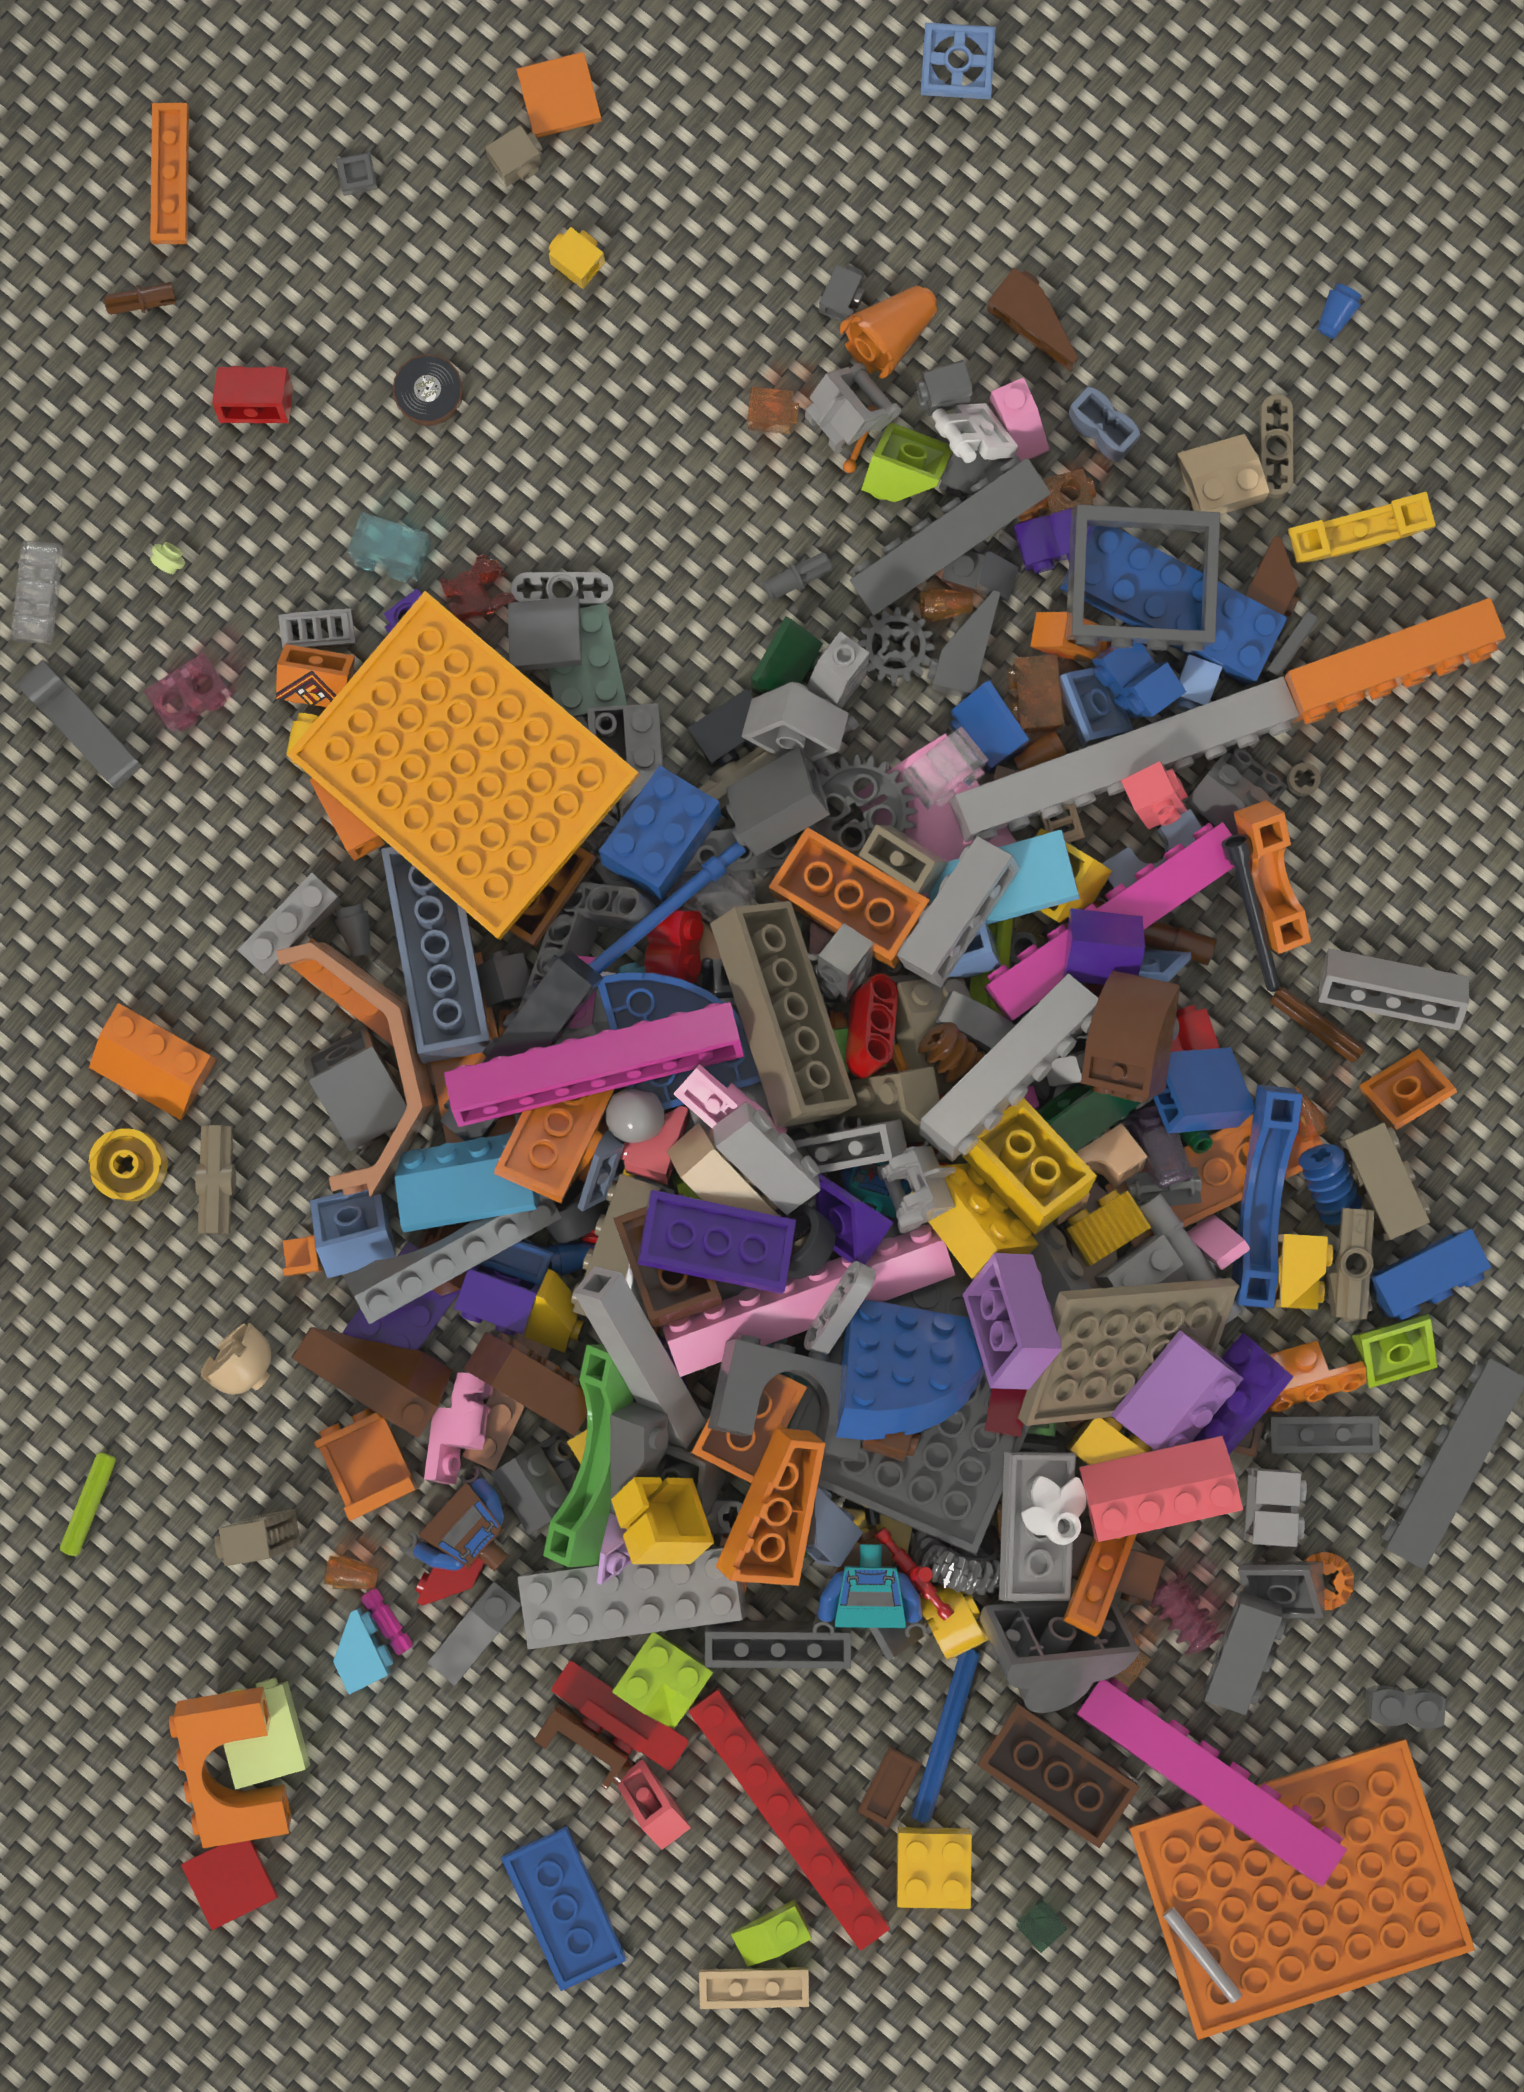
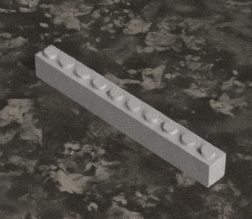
M1284 676L956 794L951 800L950 805L965 843L974 840L977 836L985 841H989L997 837L996 831L1009 827L1011 832L1030 825L1029 819L1042 815L1044 820L1063 813L1062 807L1075 803L1078 808L1096 800L1095 795L1108 791L1109 796L1123 792L1125 789L1121 780L1159 761L1165 769L1173 767L1174 772H1178L1194 765L1193 760L1206 756L1207 760H1211L1227 752L1226 748L1238 744L1239 748H1244L1258 742V736L1270 732L1273 737L1292 729L1290 724L1300 715Z

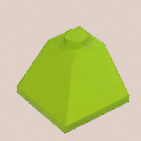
M890 422L873 453L861 490L870 493L877 499L897 502L938 486L953 453L950 449V444Z

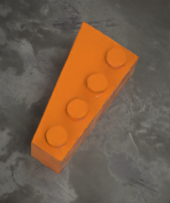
M775 1428L715 1566L730 1581L799 1586L826 1444L810 1430Z

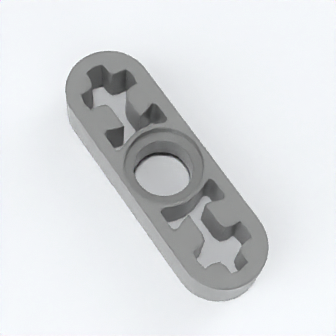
M525 572L516 576L511 585V592L516 602L544 600L542 599V591L531 592L530 598H524L523 592H518V588H523L527 581L531 582L533 588H543V580H548L546 590L549 599L557 598L553 594V587L561 580L568 581L573 586V592L569 597L579 596L577 580H583V588L594 587L595 581H601L602 586L608 588V591L601 593V598H595L592 591H582L584 599H579L580 607L603 603L607 605L614 596L613 582L608 575L602 572Z
M858 1261L853 1262L848 1267L808 1328L804 1339L806 1350L824 1355L831 1351L870 1292L875 1280V1270Z

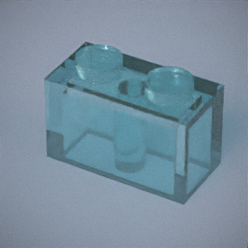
M361 512L348 553L355 560L354 564L362 569L374 571L375 567L389 571L388 576L393 579L408 582V579L411 578L418 581L432 540L428 533Z

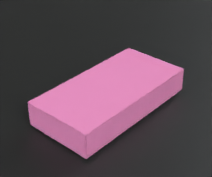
M1214 1214L1209 1215L1187 1231V1234L1201 1250L1202 1254L1220 1270H1223L1250 1250L1245 1239Z

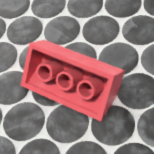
M1223 1436L1079 1467L1094 1538L1098 1542L1243 1510L1235 1472Z

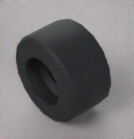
M583 1182L569 1187L562 1203L553 1200L561 1219L546 1228L552 1239L557 1243H567L587 1235L595 1230L600 1215H606L608 1205L605 1200L583 1212L578 1208L585 1185Z

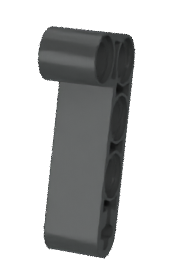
M43 659L16 683L25 695L49 717L116 790L143 767L72 688Z

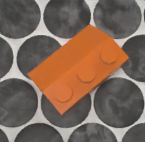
M118 1003L99 1035L89 1068L182 1121L216 1063L217 1058Z

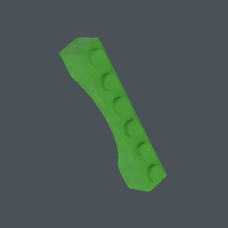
M603 1344L586 1345L579 1379L587 1407L585 1450L573 1486L562 1506L550 1521L543 1554L544 1557L567 1567L599 1565L600 1552L611 1508L610 1414L631 1404L634 1397Z

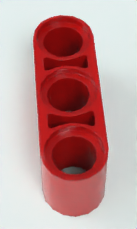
M885 974L874 975L858 988L851 997L845 1061L849 1071L862 1079L868 1078L893 1055L898 989L895 982Z

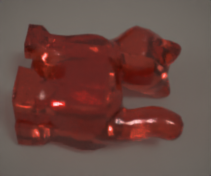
M486 554L476 557L475 564L471 570L464 571L451 580H440L447 598L456 595L460 596L461 602L459 604L452 602L448 603L451 613L462 623L467 622L469 619L486 617L488 614L502 608L505 604L515 601L514 595L509 592L501 593L494 599H490L484 588V584L494 583L505 576V572L502 571V567H500L497 560L489 558Z

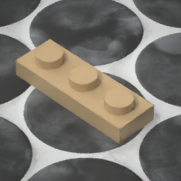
M808 1967L699 1969L700 2009L809 2007Z

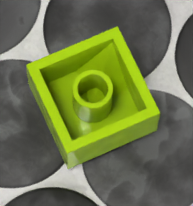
M652 1632L614 1687L612 1693L643 1714L674 1729L712 1675L714 1668L705 1667L703 1660L662 1632Z

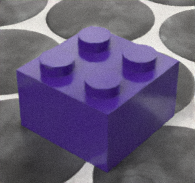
M478 1264L467 1271L454 1309L461 1311V1316L467 1320L477 1323L486 1320L496 1324L495 1329L502 1333L516 1335V1332L523 1334L528 1327L540 1285Z

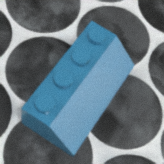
M512 1132L403 1152L395 1173L399 1217L403 1232L537 1210L541 1194L494 1174V1169Z

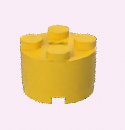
M122 1128L107 1132L95 1142L89 1154L90 1176L93 1184L100 1192L113 1199L124 1201L143 1200L154 1194L166 1177L168 1158L163 1147L154 1137L139 1130ZM124 1158H133L132 1165L134 1169L132 1171L123 1172L126 1167L122 1163Z
M940 1583L934 1585L939 1598L944 1603L949 1604L954 1610V1613L943 1621L937 1614V1608L929 1599L926 1600L921 1593L919 1594L922 1613L946 1660L955 1658L989 1640L981 1621L976 1622V1619L980 1618L981 1614L971 1595L963 1596L966 1592L959 1591L956 1593L954 1589L944 1588Z

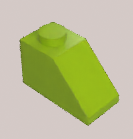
M793 1899L731 1933V1936L747 1967L779 1957L811 1940L812 1931L796 1900Z

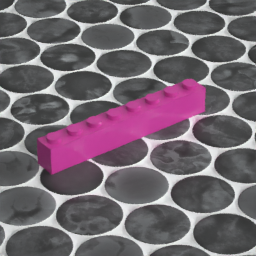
M1223 822L1215 828L1208 823L1192 835L1196 840L1192 844L1184 848L1179 843L1163 855L1167 860L1157 868L1150 863L1134 875L1137 882L1128 888L1121 883L1105 895L1108 902L1098 909L1092 903L1084 910L1143 916V927L1146 929L1234 868V865H1231L1225 859L1221 846L1222 841L1232 836V834ZM1065 924L1060 925L1046 935L1050 942L1040 949L1033 944L1017 955L1020 962L1014 967L1008 969L1004 964L987 976L991 982L984 987V990L1003 1017L1013 1021L1039 1003L1063 979L1068 933Z
M731 1002L724 1004H709L704 1009L687 1013L676 1012L667 1018L651 1022L640 1021L631 1027L619 1030H603L597 1035L582 1039H567L561 1044L546 1048H531L525 1053L509 1057L498 1056L489 1062L473 1066L461 1065L452 1071L444 1072L452 1113L458 1127L693 1070L699 1064L705 1067L741 1058L744 1055Z
M1111 1677L1108 1681L1102 1680L1097 1683L1076 1714L1078 1717L1318 1886H1324L1347 1851L1345 1847L1340 1845L1343 1840L1341 1836L1324 1826L1322 1831L1309 1823L1312 1819L1311 1815L1296 1805L1289 1809L1278 1800L1282 1795L1265 1783L1259 1788L1250 1782L1248 1778L1251 1774L1240 1765L1232 1762L1228 1766L1217 1758L1220 1752L1207 1742L1202 1740L1198 1745L1187 1737L1190 1731L1177 1721L1171 1719L1169 1723H1166L1156 1716L1159 1709L1147 1700L1141 1698L1139 1702H1136L1126 1695L1129 1688L1117 1679Z

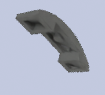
M949 991L934 1021L937 1024L944 1022L956 1024L959 1032L964 1033L967 1039H970L986 1052H989L1016 1026L994 1010L956 991ZM1047 1075L1040 1082L1034 1080L1029 1085L1034 1087L1036 1095L1043 1100L1048 1098L1053 1086L1049 1085Z

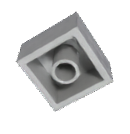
M791 682L751 700L741 737L778 757L800 747L810 761L813 762L839 751L849 713L835 706L829 699L820 698L811 693L805 685Z

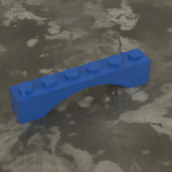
M1257 1085L1256 1110L1253 1113L1237 1233L1245 1239L1250 1250L1234 1261L1231 1278L1239 1285L1234 1299L1238 1305L1274 1308L1279 1274L1278 1230L1281 1197L1289 1156L1298 1132L1303 1097L1301 1093L1293 1088Z

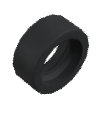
M800 1205L788 1215L784 1212L780 1214L781 1217L796 1220L793 1241L801 1232L811 1227L807 1242L798 1252L790 1257L788 1277L796 1279L812 1275L825 1264L835 1246L836 1238L834 1226L827 1218L811 1206Z

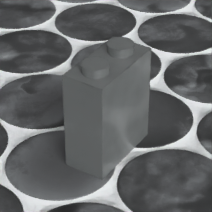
M800 747L795 748L726 788L730 802L726 804V808L736 825L732 828L733 834L742 847L747 845L756 856L830 815L817 768Z

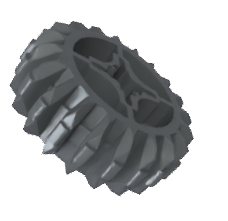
M918 1530V1532H915L910 1558L918 1567H928L932 1570V1582H938L944 1588H952L956 1593L964 1591L968 1595H972L974 1592L979 1595L993 1592L1000 1583L1001 1544L997 1543L995 1537H989L985 1532L975 1555Z

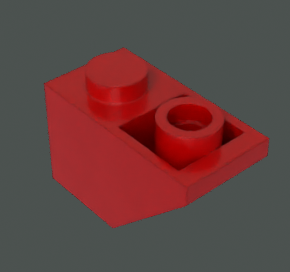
M479 1558L470 1569L463 1566L457 1571L433 1567L430 1574L424 1572L415 1592L420 1594L417 1603L424 1606L471 1589L475 1586L485 1563Z

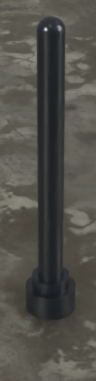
M1245 834L1233 835L1222 841V850L1225 859L1235 867L1266 989L1270 992H1275L1279 989L1280 983L1249 866L1250 855L1253 853L1250 837Z

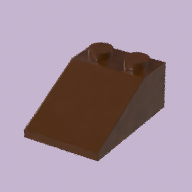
M647 1206L613 1218L653 1329L722 1304L715 1280L637 1264Z

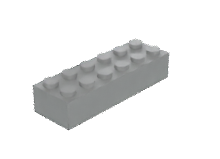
M724 1545L709 1547L691 1564H632L631 1562L618 1575H614L602 1585L597 1583L599 1565L564 1567L524 1573L518 1576L527 1648L536 1649L740 1621L747 1616L743 1582L730 1581L715 1567Z

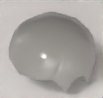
M636 1087L624 1089L612 1096L606 1108V1123L613 1136L626 1143L648 1141L659 1135L665 1123L664 1108L657 1095L653 1092H644Z

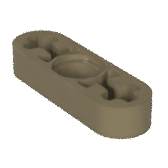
M1281 394L1268 396L1259 411V459L1266 482L1268 479H1271L1274 473V464L1286 462V465L1281 464L1279 467V479L1285 480V483H1282L1279 489H1274L1273 483L1267 482L1269 489L1267 497L1273 499L1285 496L1293 484V405L1286 396ZM1273 404H1278L1279 410L1285 411L1279 418L1278 429H1272L1274 416L1272 413H1267V410H1271ZM1273 437L1282 439L1285 442L1286 451L1281 455H1272L1267 450V441Z

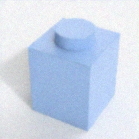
M1188 655L1179 676V681L1187 692L1174 701L1178 703L1177 708L1186 712L1208 704L1222 666Z

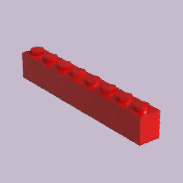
M717 1686L691 1705L688 1710L689 1714L858 1949L862 1951L889 1931L890 1926L886 1917L721 1688Z

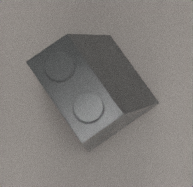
M367 1026L304 1058L308 1081L349 1151L356 1148L365 1149L375 1143L378 1136L387 1131H395L406 1110V1098Z

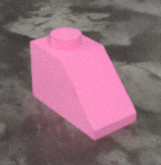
M1021 378L991 391L989 404L995 416L1018 445L1014 457L1018 456L1021 461L1025 458L1031 460L1049 452L1050 449L1040 414L1025 379Z

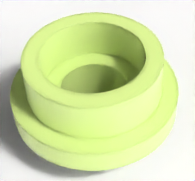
M164 542L163 545L155 544L153 546V555L150 560L161 570L175 574L177 569H182L185 565V561L181 557L182 551L173 544Z

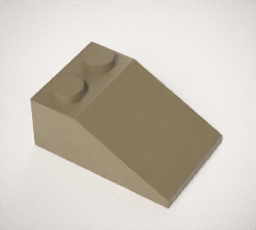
M948 977L941 988L926 979L899 982L897 985L898 1000L895 1036L908 1070L933 1066L938 1094H947L953 1088L955 1081L951 1083L944 1080L946 1071L943 1073L936 1072V1062L928 1063L925 1060L928 1051L918 1053V1047L923 1037L932 1028L939 1025L934 1021L949 991H956L971 998L964 978ZM972 1042L976 1046L977 1051H979V1046Z

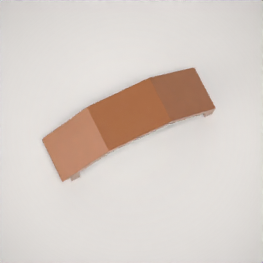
M311 942L277 950L279 965L298 964L316 960L382 1011L387 1017L406 1097V1110L375 1165L328 1177L331 1191L342 1189L344 1196L367 1189L370 1197L381 1194L385 1191L395 1174L401 1154L409 1150L435 1105L426 1063L422 1064L418 1056L409 1003L326 942Z

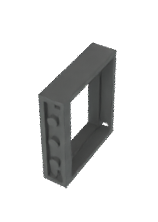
M1077 504L1071 510L1066 639L1076 640V645H1085V647L1097 646V641L1111 642V647L1123 649L1133 648V643H1145L1149 650H1168L1169 645H1183V651L1185 652L1204 651V647L1215 643L1220 512ZM1087 526L1205 532L1201 631L1083 624Z

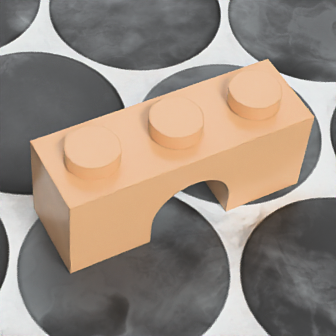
M1122 1123L1112 1130L1109 1127L1100 1138L1093 1140V1142L1078 1150L1077 1153L1094 1173L1103 1175L1114 1189L1141 1172L1148 1157ZM1088 1193L1053 1221L1054 1224L1058 1226L1084 1209L1090 1194Z

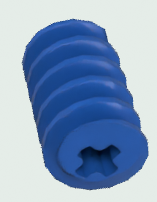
M1321 1144L1307 1149L1300 1155L1299 1165L1303 1168V1176L1307 1180L1311 1197L1316 1202L1315 1208L1320 1213L1319 1218L1323 1223L1327 1225H1340L1342 1208L1361 1209V1197L1358 1194L1349 1164L1345 1160V1153L1340 1147L1332 1144Z

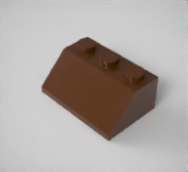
M579 847L508 931L536 947L592 866L596 857Z

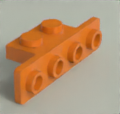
M1318 1341L1269 1354L1294 1377L1264 1413L1271 1411L1282 1412L1295 1404L1305 1401L1316 1402L1329 1394L1340 1391L1351 1392L1358 1389L1367 1382L1364 1361L1329 1370Z

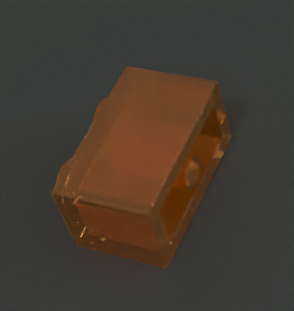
M1057 654L1014 658L1013 668L1007 669L1008 689L1015 690L1016 703L1010 704V712L1025 734L1062 730L1064 718Z

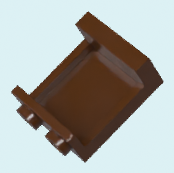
M558 1702L538 1732L534 1742L546 1749L557 1731L561 1732L611 1767L605 1775L601 1787L607 1790L611 1783L618 1786L630 1769L631 1762L627 1760L629 1754L613 1744V1738L602 1731L600 1734L582 1723V1717Z

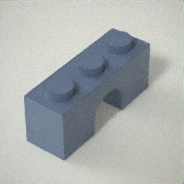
M1191 809L1182 813L1176 822L1161 826L1156 833L1162 840L1166 853L1179 843L1184 848L1196 841L1192 835L1201 829L1202 826ZM1129 846L1102 863L1112 870L1105 884L1110 891L1121 883L1128 888L1137 882L1134 875L1149 865V863L1139 860ZM1163 857L1161 861L1153 863V866L1157 868L1167 860Z

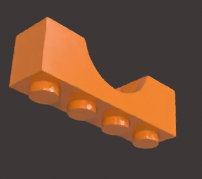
M1267 800L1235 811L1234 816L1238 834H1245L1250 837L1253 853L1250 855L1249 866L1270 948L1280 954L1310 943L1311 938L1305 910L1291 888L1285 868V849L1291 845L1285 812Z

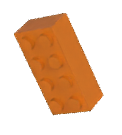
M808 827L804 830L768 887L772 897L781 902L791 901L794 910L834 934L845 923L874 943L872 957L892 969L896 967L900 960L897 954L903 942L919 923L924 909L928 904H931L930 900L916 893L906 885Z

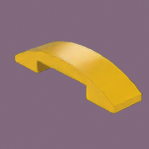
M1427 492L1393 500L1388 505L1325 522L1319 520L1289 528L1287 531L1296 564L1372 548L1434 528L1436 525Z

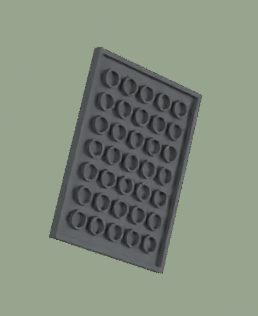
M883 1215L893 1222L884 1238H894L905 1234L900 1233L897 1218ZM929 1222L923 1223L921 1225H929ZM947 1247L955 1276L882 1303L969 1318L963 1293L975 1278L971 1279ZM845 1329L827 1354L830 1356V1363L842 1365ZM985 1372L979 1386L971 1393L969 1400L960 1410L945 1421L921 1431L913 1457L906 1455L903 1462L862 1449L864 1440H861L857 1461H842L823 1456L818 1485L834 1494L976 1555L1003 1491L1004 1452H1019L1030 1426H1026L1023 1423L1020 1438L984 1431L991 1393ZM808 1383L789 1429L810 1430L816 1435L820 1403L815 1389Z

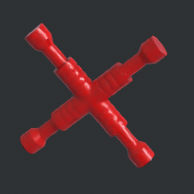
M881 1528L874 1537L892 1553L891 1558L899 1566L897 1572H902L909 1577L926 1600L929 1599L937 1608V1614L943 1621L948 1619L954 1613V1610L936 1594L937 1589L930 1582L933 1576L932 1570L928 1567H918L903 1548L899 1549L891 1539V1533L887 1528Z

